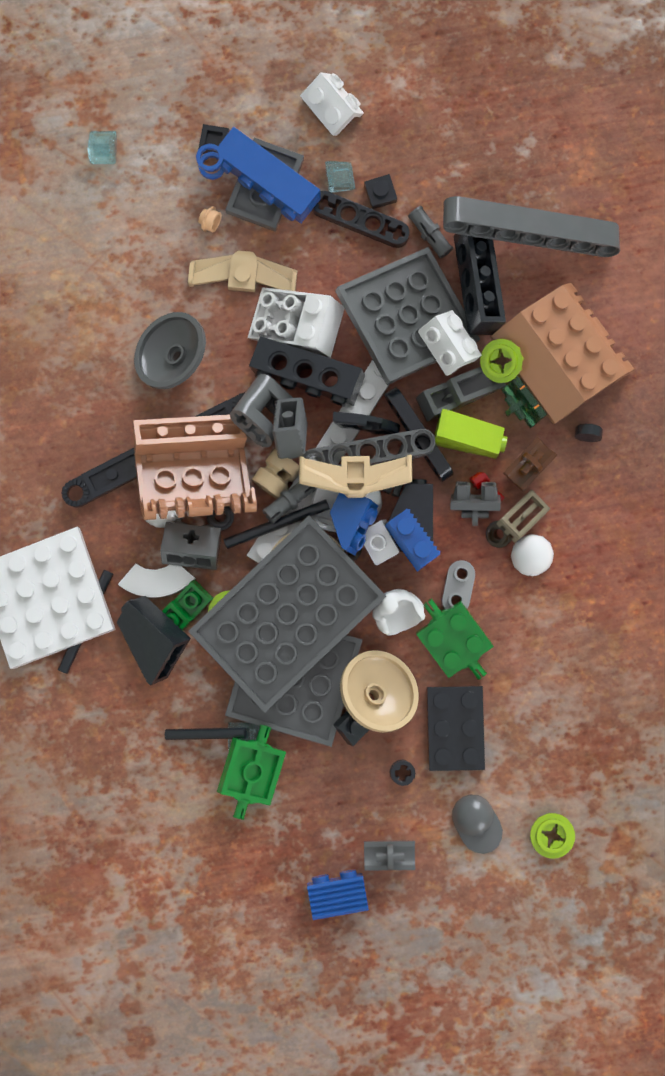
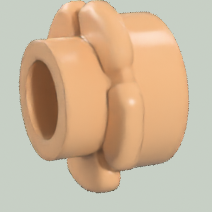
M214 206L203 209L198 221L201 224V229L204 232L207 230L212 233L215 232L220 224L222 214L216 211Z

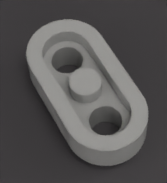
M456 561L447 571L442 595L444 610L454 606L451 603L453 596H459L465 607H469L475 580V569L467 561ZM459 569L466 571L467 576L465 579L458 578L457 571Z

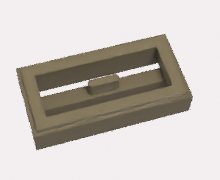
M531 489L496 524L499 527L503 526L506 529L504 533L507 536L511 534L513 536L511 540L516 543L550 508ZM531 498L534 503L511 524L508 519ZM539 506L542 510L519 532L516 527Z

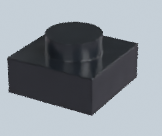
M203 124L199 148L205 144L219 146L230 132L229 128ZM206 150L205 152H203V154L208 153V152H216V151H214V150Z
M390 174L364 181L371 209L397 202V195Z
M348 711L333 724L346 743L353 747L369 731V729L356 722Z

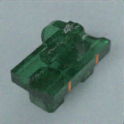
M516 376L515 379L511 380L502 389L507 397L504 400L510 407L505 411L507 417L515 414L520 421L524 419L531 429L547 415L519 376Z

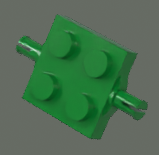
M432 598L428 600V603L426 601L423 605L432 618L426 626L416 632V635L447 677L450 678L461 669L468 667L477 680L482 678L481 675L484 677L487 672H485L478 660L481 655L494 646L462 601L440 611Z
M260 724L256 740L246 741L234 737L232 739L217 792L237 800L234 818L244 820L248 804L261 803L271 805L286 755V751L267 744L272 727Z

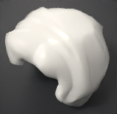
M394 589L385 592L386 597L372 610V617L376 621L378 629L388 636L416 626L426 616L421 600L413 593L404 589Z

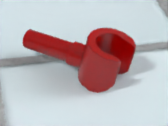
M477 472L470 477V481L476 490L481 488V483L490 482L489 477L484 472ZM498 491L500 501H502L505 497Z

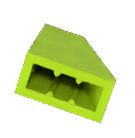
M442 409L434 436L437 446L495 459L500 452L504 453L508 437L503 436L505 429L503 427L447 409Z

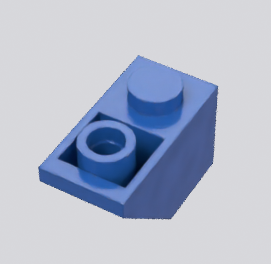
M339 493L330 511L341 548L354 556L364 546L368 527L377 518L378 505L371 499L366 497L348 498L345 494Z

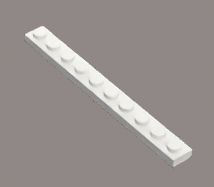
M373 360L364 372L365 377L354 406L346 403L345 407L342 406L339 412L370 415L389 385H386ZM332 422L316 448L354 441L360 430L340 428ZM337 452L334 455V462L339 464L341 456H344L346 452ZM318 456L309 458L310 460L321 462V458ZM299 475L290 488L299 482ZM314 492L298 503V508L289 510L284 515L310 506ZM302 520L258 537L247 556L260 563L271 552L275 544L281 538L291 533Z

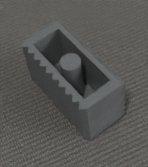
M299 397L277 400L272 432L278 458L295 459L300 456L303 457L305 455L308 424L303 399Z

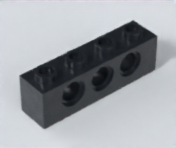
M455 234L453 238L468 334L493 335L506 323L494 242L492 239Z
M262 336L258 340L249 367L255 373V377L260 374L268 375L274 380L279 381L282 387L290 390H295L298 387L304 389L305 393L309 396L320 398L322 395L331 398L330 402L345 407L346 403L354 406L365 377L362 368ZM287 361L284 369L275 370L278 362ZM304 369H312V374L308 378H300V374ZM329 377L338 378L334 386H325V382Z

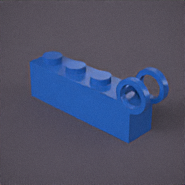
M235 127L230 130L219 146L205 144L197 151L196 160L203 177L214 180L221 177L223 173L229 174L231 172L238 177L237 180L243 187L248 190L251 188L260 193L259 197L268 205L275 204L281 209L280 212L290 221L295 219L302 224L321 199L319 188ZM206 150H214V151H216V152H208V153H205V154L201 157V155L203 154V152H205ZM209 158L218 159V162L213 166L203 164ZM220 168V170H219L217 173H214V174H209V173H207V172H214V171H216V170H218V169Z

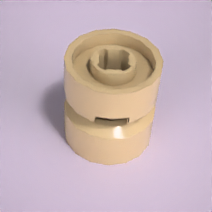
M273 449L265 460L267 466L260 467L251 480L268 494L278 499L283 490L287 491L289 489L287 483L294 482L299 475V465L292 459L278 458L277 450Z

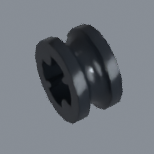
M397 760L390 767V777L398 785H409L415 779V768L406 760ZM401 765H406V770L410 769V775H406L404 780H398L400 777L398 775L395 776V770H400Z

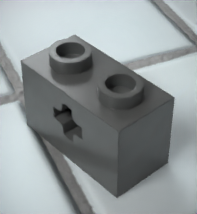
M180 521L174 523L166 522L160 550L162 564L217 570L221 546V528H215L212 525H188Z

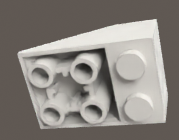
M262 287L248 338L258 341L260 336L331 358L344 307L329 295Z

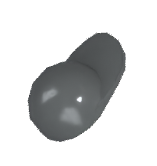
M472 794L464 796L456 802L452 810V820L463 843L475 853L486 854L494 851L502 840L503 830L490 803L485 798Z

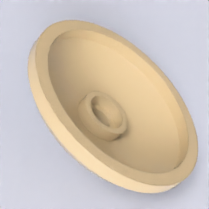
M378 650L363 652L353 658L342 673L340 691L343 703L352 718L363 727L375 732H392L406 725L414 716L419 701L418 686L410 669L396 656ZM369 693H371L374 696L375 700H372L370 698Z

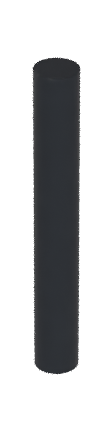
M246 727L166 729L164 735L166 740L233 739V737L246 739L247 729Z

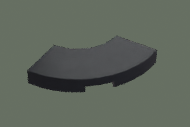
M333 412V422L340 428L362 430L377 435H390L400 432V425L391 420L356 413Z

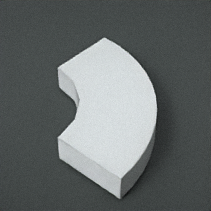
M135 564L118 585L138 596L157 598L170 596L182 591L196 578L182 566L168 565L164 568L152 570Z

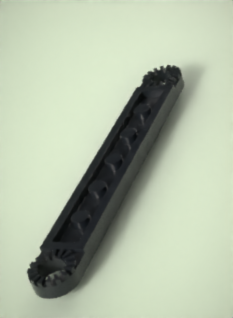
M245 392L195 417L230 415ZM134 448L65 483L61 492L65 503L75 508L82 507L137 479ZM80 486L83 490L82 498L72 501L69 498L70 489Z

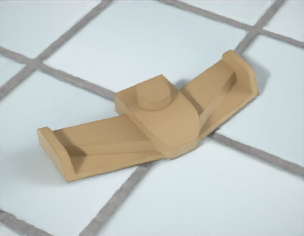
M237 251L233 255L191 261L188 285L189 287H194L195 285L228 281V290L255 292L256 283L273 289L296 291L298 270L257 257L250 251Z
M412 455L370 466V456H341V466L306 459L302 456L299 457V484L342 493L348 498H364L368 493L412 482Z

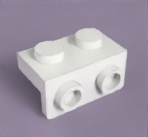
M321 72L300 97L333 136H337L354 117H361L364 113L359 108L361 104L358 99L344 90L342 87L344 83L336 74Z
M453 310L435 316L418 330L423 341L447 376L482 356L476 342L469 336L463 327L461 319Z

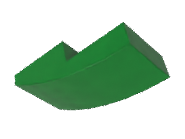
M194 579L162 612L183 631L207 607L213 597Z

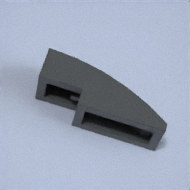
M481 367L450 378L443 384L424 390L416 397V400L426 421L429 422L439 418L442 409L455 411L504 388L506 384L490 380L485 376Z

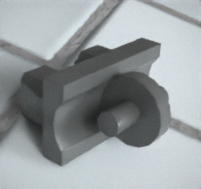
M457 481L454 494H451L450 510H462V518H472V526H478V518L489 519V511H500L501 501L496 483H481V495L470 494V482Z
M364 841V870H415V841Z

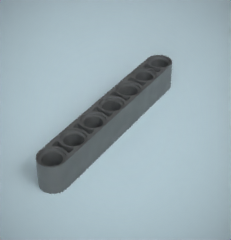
M460 196L446 198L443 202V228L449 233L599 257H612L620 252L619 225L615 222Z

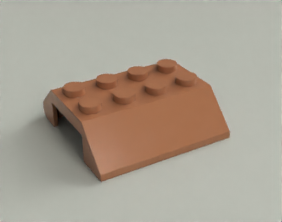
M572 283L558 287L530 305L490 337L492 340H512L514 344L520 347L524 360L522 362V370L518 376L553 425L574 412L581 404L635 370L628 360L623 361L626 357L623 352L617 354L614 352L612 347L615 341L607 339L610 335L597 317H591L594 314L591 309L584 310L581 307L584 299L581 295L576 296L578 291ZM508 357L506 358V360L508 361V363H509V361H512V358H511V359H509Z
M230 415L133 420L135 467L140 510L144 520H155L156 514H159L160 519H167L168 511L175 510L178 518L185 517V512L188 517L213 515V510L216 515H222L225 506H230L234 514L240 513L241 508L244 513L256 512L255 489H250L244 451L247 437L234 424Z

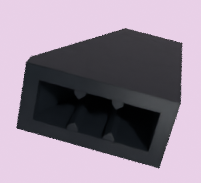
M413 479L410 484H405L389 521L404 510L411 509L410 513L414 514L413 518L417 519L420 527L424 528L423 532H427L430 541H433V484H427V480ZM395 542L397 548L399 549V552H403L398 546V544Z
M146 596L134 600L130 599L122 606V613L117 624L146 682L151 686L168 678L191 638Z

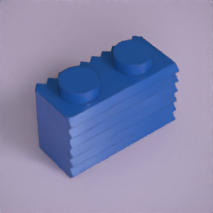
M406 509L387 522L385 527L418 572L440 555V551L437 550V546H433L434 541H430L427 532H423L424 528L420 527L417 519L413 518L414 514L410 513L411 509Z
M356 870L340 872V877L329 879L328 874L312 877L313 882L307 883L313 920L369 910L363 874H357Z

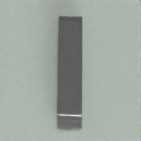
M417 429L313 448L305 451L303 457L309 459L312 456H318L321 458V462L341 466L334 462V455L337 452L345 451L349 456H361V450L364 447L372 446L376 450L375 456L370 459V466L407 457V455H412V459L428 456L435 448V437L427 429ZM420 436L428 437L431 442L430 446L425 450L418 449L415 445V440ZM393 441H398L403 445V450L400 454L393 455L388 451V445Z

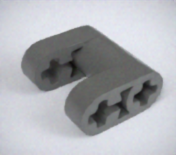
M260 374L231 411L230 418L256 444L262 447H270L274 442L273 424L261 412L266 407L272 414H275L277 400L293 397L273 378Z

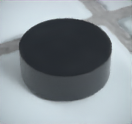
M579 424L575 427L574 437L584 442H598L602 440L603 429L595 424Z

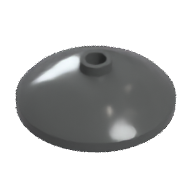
M172 312L159 317L147 327L137 343L134 355L136 372L144 383L155 389H170L185 382L196 371L202 361L206 347L205 332L199 321L187 313Z

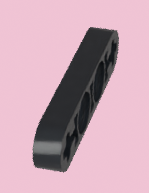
M320 191L321 199L319 202H323L326 199L330 207L325 206L321 210L319 209V203H317L312 210L319 218L394 248L403 247L408 242L410 232L409 227L404 222L331 192ZM336 203H338L339 206L337 207L336 216L332 215V208H335ZM346 208L354 210L356 213L355 218L350 221L342 219L340 215L342 210ZM370 218H375L380 222V227L375 231H371L366 228L365 222ZM385 223L389 224V231L396 232L397 229L402 230L401 235L404 237H399L395 240L393 239V233L386 231L385 236L381 235L384 231Z
M397 387L384 394L387 403L406 431L425 429ZM420 436L415 440V445L421 450L427 449L431 444L428 437ZM435 444L433 452L424 458L438 479L443 482L454 475Z

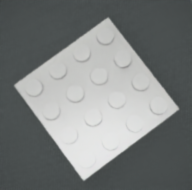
M79 527L0 556V641L10 669L18 668L116 630Z

